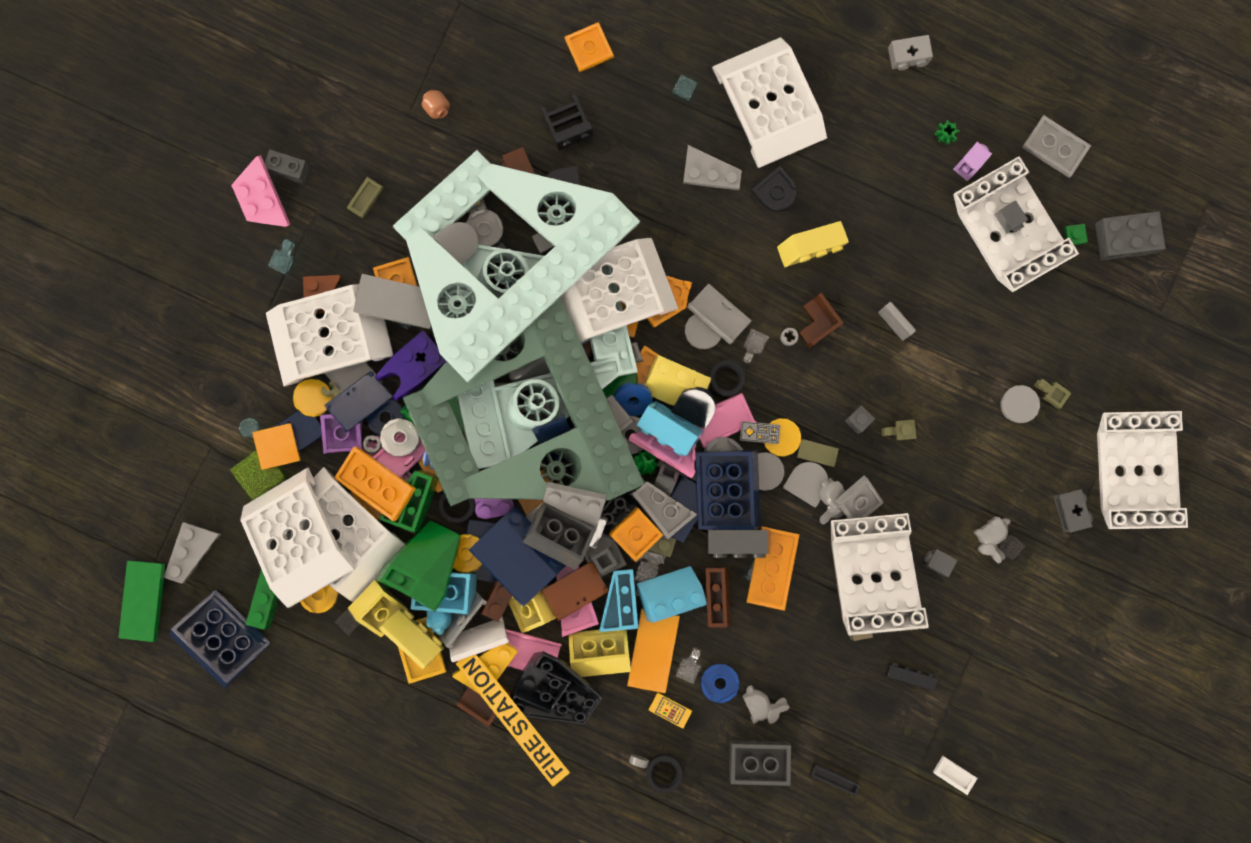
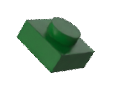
M1085 224L1064 227L1065 239L1070 238L1073 245L1086 244L1088 242Z

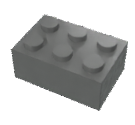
M1160 211L1103 218L1095 223L1100 260L1157 254L1166 249Z
M543 502L531 522L523 543L575 570L583 561L596 528Z
M708 530V554H713V558H725L727 554H733V558H745L747 554H753V558H765L766 554L771 553L770 530Z
M730 740V783L739 785L790 786V743Z

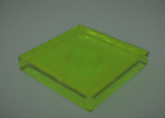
M257 450L230 469L252 501L285 478L277 466L261 470Z

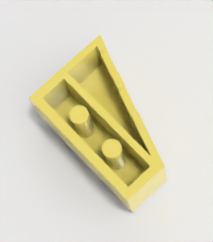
M839 221L794 234L777 246L784 268L797 263L806 262L814 257L825 256L831 251L832 253L843 250V246L849 241L843 225Z

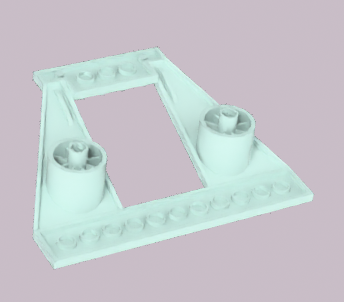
M476 150L396 222L393 228L407 241L439 353L468 383L630 233L640 221L613 193L490 164ZM490 191L554 246L549 253L499 299L433 238V235L449 224L456 223ZM556 200V205L550 206L547 202ZM558 200L564 201L566 204L562 207L558 205ZM543 204L548 209L547 213L538 212ZM570 205L574 213H566L565 209ZM540 217H547L548 221L545 223ZM565 217L572 218L568 222L564 221ZM457 289V295L451 297L448 294L449 291ZM460 289L469 292L465 297L459 295ZM444 295L449 298L448 303H440ZM473 295L476 302L475 304H467L466 300ZM439 307H448L450 311L443 315ZM467 308H473L469 314L466 312ZM453 313V315L456 316V319L448 317Z
M478 244L475 254L461 265L499 299L509 289L510 282L516 283L518 281L513 275L519 274L520 278L523 277L544 256ZM495 263H500V266L497 267V266L494 265V264H495ZM606 265L602 267V272L605 275L612 274V269ZM490 267L495 270L494 274L487 275V268ZM490 278H495L497 284L494 285L490 281ZM502 284L505 285L506 289H501L497 286ZM616 284L609 285L608 289L611 293L618 292ZM457 289L449 291L448 294L451 297L457 295ZM460 289L459 295L465 297L469 292ZM444 295L440 303H448L449 298ZM473 295L466 300L467 304H475L476 299ZM617 302L615 304L616 309L623 311L621 302ZM439 307L443 315L450 311L448 307ZM467 308L466 312L469 314L473 308ZM452 313L448 318L456 319V316ZM627 325L590 338L595 362L590 364L602 389L617 377L638 372ZM551 373L495 387L492 380L457 396L466 442L478 470L489 468L529 449L538 441L532 431L533 428L561 418L562 414L566 418L570 416ZM529 390L530 396L526 397L521 392ZM518 396L525 400L524 405L517 406ZM544 404H550V412L543 408ZM525 408L527 411L525 417L520 413L519 409ZM543 412L548 416L547 419L540 421L538 413ZM528 415H535L536 421L527 419Z

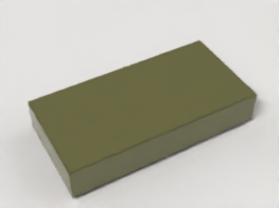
M367 177L347 206V209L364 219L384 187Z
M801 439L796 458L834 467L839 448Z

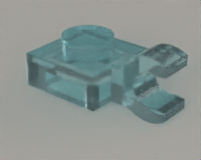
M284 239L281 251L275 249L268 267L287 275L294 260L290 253L295 243Z

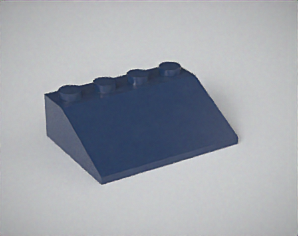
M758 450L696 452L698 529L756 530L759 528Z
M514 507L483 535L469 551L524 607L561 573L566 565L523 543L531 522Z
M214 590L170 629V637L224 689L231 685L271 643L255 627L246 625L247 619L217 590Z

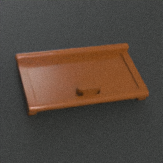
M592 561L541 590L558 621L609 592Z

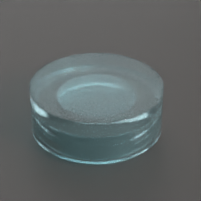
M246 418L240 423L239 431L243 436L252 438V432L260 431V425L255 419Z

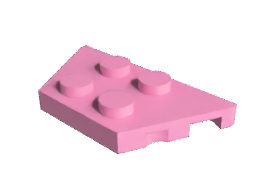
M261 155L255 157L235 180L232 188L247 221L289 226L288 217Z
M643 432L630 435L629 441L688 477L693 478L695 474L696 444L687 456H680L673 451L671 446L660 444L656 440L657 438L651 434L646 435Z

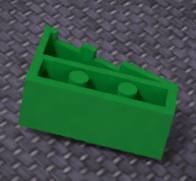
M424 470L414 471L407 482L415 487L416 490L398 519L392 521L382 514L379 520L411 532H418L422 529L438 482L437 475Z

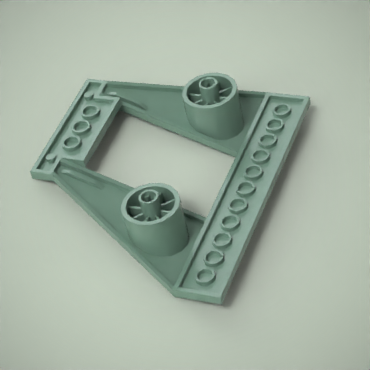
M561 297L468 383L446 361L421 391L403 398L450 506L467 499L543 500L547 486L543 477L551 483L557 480L560 485H563L561 478L566 477L570 479L567 486L606 494L605 501H609L644 485ZM515 343L517 351L511 350L510 345ZM509 353L516 357L508 360L505 354ZM502 357L503 361H498L496 359ZM544 357L575 429L479 472L448 400ZM551 453L559 455L557 461L552 460ZM545 455L549 461L548 466L541 463ZM562 457L565 458L569 464L564 466L563 463L560 462ZM570 466L571 475L565 473V468ZM540 467L545 469L543 473L544 475L542 476L540 472Z

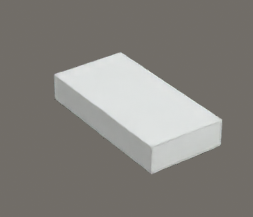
M942 756L933 771L934 774L968 795L978 779L944 756Z

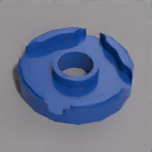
M626 383L615 392L616 401L629 416L643 414L648 405L653 402L650 389L642 383ZM631 397L638 398L636 401L629 400Z
M717 663L709 666L704 671L701 677V688L709 700L725 703L733 699L738 692L740 681L732 667ZM718 678H723L726 682L725 686L721 689L715 687V680Z

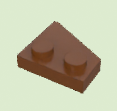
M341 276L303 277L304 298L336 289L338 282L341 281ZM319 309L316 315H325V311Z

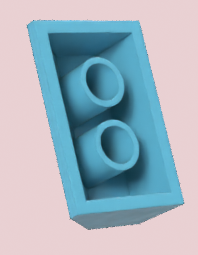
M658 401L648 405L637 424L641 432L646 435L651 434L655 436L660 444L671 446L673 451L680 456H687L704 433L703 429L672 413L671 409Z
M691 566L636 583L646 619L652 623L707 605L702 585Z
M452 572L446 595L436 612L468 614L476 594L477 574ZM412 598L411 609L433 611Z

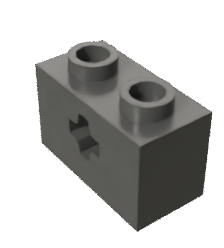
M270 149L264 163L270 174L304 185L311 168L304 160Z
M1082 489L1053 495L1064 533L1092 527L1091 522H1093V518L1087 509V497L1082 492Z

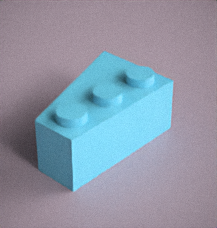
M633 569L613 571L599 632L638 629Z

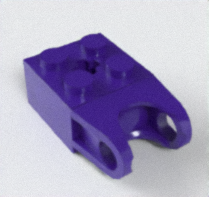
M422 331L392 356L378 372L376 379L381 381L391 375H398L401 385L393 395L394 400L398 401L425 385L446 363V360L440 355L437 345ZM421 355H426L424 362L419 361Z

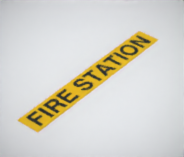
M476 654L459 660L456 663L552 786H555L570 773Z

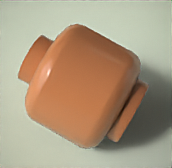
M430 90L424 94L422 107L433 119L444 118L448 114L450 103L443 93L438 90Z

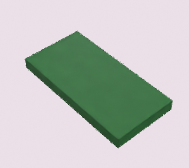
M127 561L118 638L157 642L165 564Z

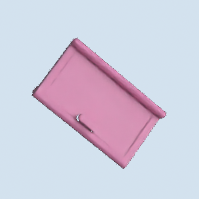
M742 393L716 404L715 413L706 429H703L704 433L700 437L704 448L716 437H729L740 432L742 421L756 422Z
M397 433L394 436V440L401 443L405 440V436L402 433ZM419 436L418 445L410 455L394 457L382 448L373 458L402 478L423 457L425 448Z
M505 629L507 639H509L508 643L518 649L517 654L508 667L523 670L533 654L541 651L558 658L559 650L562 646L560 643Z

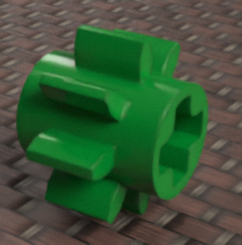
M946 120L944 125L939 123L937 126L939 130L934 133V135H938V142H945L946 145L949 144L950 140L955 142L957 140L955 135L960 132V130L956 129L957 123H949V120Z
M644 451L643 453L639 452L638 456H635L634 462L640 474L647 475L649 473L651 475L653 470L656 469L658 463L654 462L656 459L654 455Z

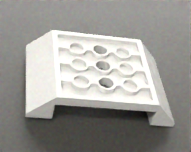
M781 37L712 67L719 84L723 83L752 146L750 152L758 168L827 139L821 111L791 47ZM787 85L792 86L794 92L787 94L783 88ZM768 93H774L777 99L775 101H769L766 98V95ZM755 100L759 103V107L752 109L749 106V102Z
M1020 156L953 194L958 215L997 280L1012 292L1079 254L1070 238L1063 240L1025 176L1029 171ZM1016 200L1024 214L1031 216L1032 221L1031 223L1024 222V227L1017 232H1008L1006 234L994 214ZM991 233H997L999 235L998 242H994L991 240Z
M652 238L636 239L613 247L561 296L581 343L589 341L592 337L658 314L661 316L678 310ZM610 266L612 274H603L602 267ZM610 284H616L619 287V291L611 293L608 287ZM617 302H623L626 306V309L624 311H618L615 307V304Z
M359 284L280 304L266 313L283 386L302 382L304 378L366 361L384 360L394 355L385 319L353 312ZM319 309L325 311L322 319L316 318V312ZM327 327L329 335L322 338L320 332L323 328ZM328 346L334 348V353L331 356H326L325 349Z
M1182 411L1103 413L1097 432L1101 512L1108 529L1188 528L1187 508H1180L1176 435L1177 431L1183 430ZM1137 465L1143 470L1141 476H1137L1134 472ZM1156 465L1162 469V473L1159 476L1155 475L1153 471ZM1117 466H1121L1124 470L1121 477L1115 473Z
M323 467L314 477L316 485L312 487V490L331 531L333 529L339 530L340 537L336 540V543L341 551L348 553L354 570L329 585L354 602L376 579L384 564L405 543L395 533H391ZM346 515H351L354 519L353 524L350 526L344 523ZM308 520L303 523L304 531L309 528L310 523ZM289 530L287 532V540H290L293 537L292 530Z
M309 468L304 469L243 506L241 515L242 525L266 581L273 593L287 608L354 570L348 553L339 549L312 490L316 483ZM308 520L310 523L309 528L304 531L303 523ZM289 530H292L293 537L287 540L286 534ZM273 540H276L277 546L274 550H271L270 544Z
M908 513L831 520V547L842 618L849 636L929 628L926 609L921 607L909 540V535L912 531ZM897 572L900 574L901 579L894 581L891 579L890 574ZM855 575L861 577L862 583L859 585L854 584L852 577ZM871 575H880L881 582H873L871 579Z

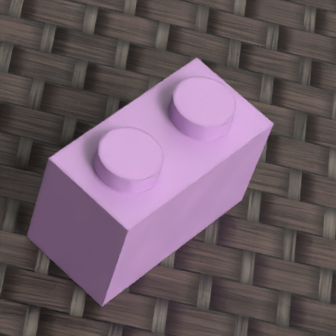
M976 142L953 170L968 181L992 153L989 152L987 146Z

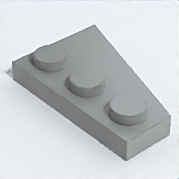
M688 145L683 184L731 190L740 189L742 170Z
M645 481L644 485L631 493L666 539H669L697 515L648 481Z
M548 482L543 502L597 528L606 500V494Z
M183 522L164 578L181 584L185 583L198 566L200 560L208 553L212 544L221 534Z

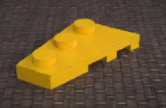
M506 643L484 651L478 658L494 678L498 680L517 654L518 649L510 643ZM461 670L453 673V678L478 693Z

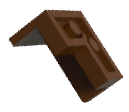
M819 293L814 299L803 306L813 323L800 331L799 335L808 347L811 348L844 323L822 293Z
M498 682L510 696L512 690ZM469 687L456 705L488 727L497 716L481 695Z

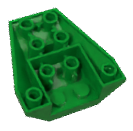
M429 521L384 564L375 580L389 588L400 591L421 605L436 612L447 592L461 535Z

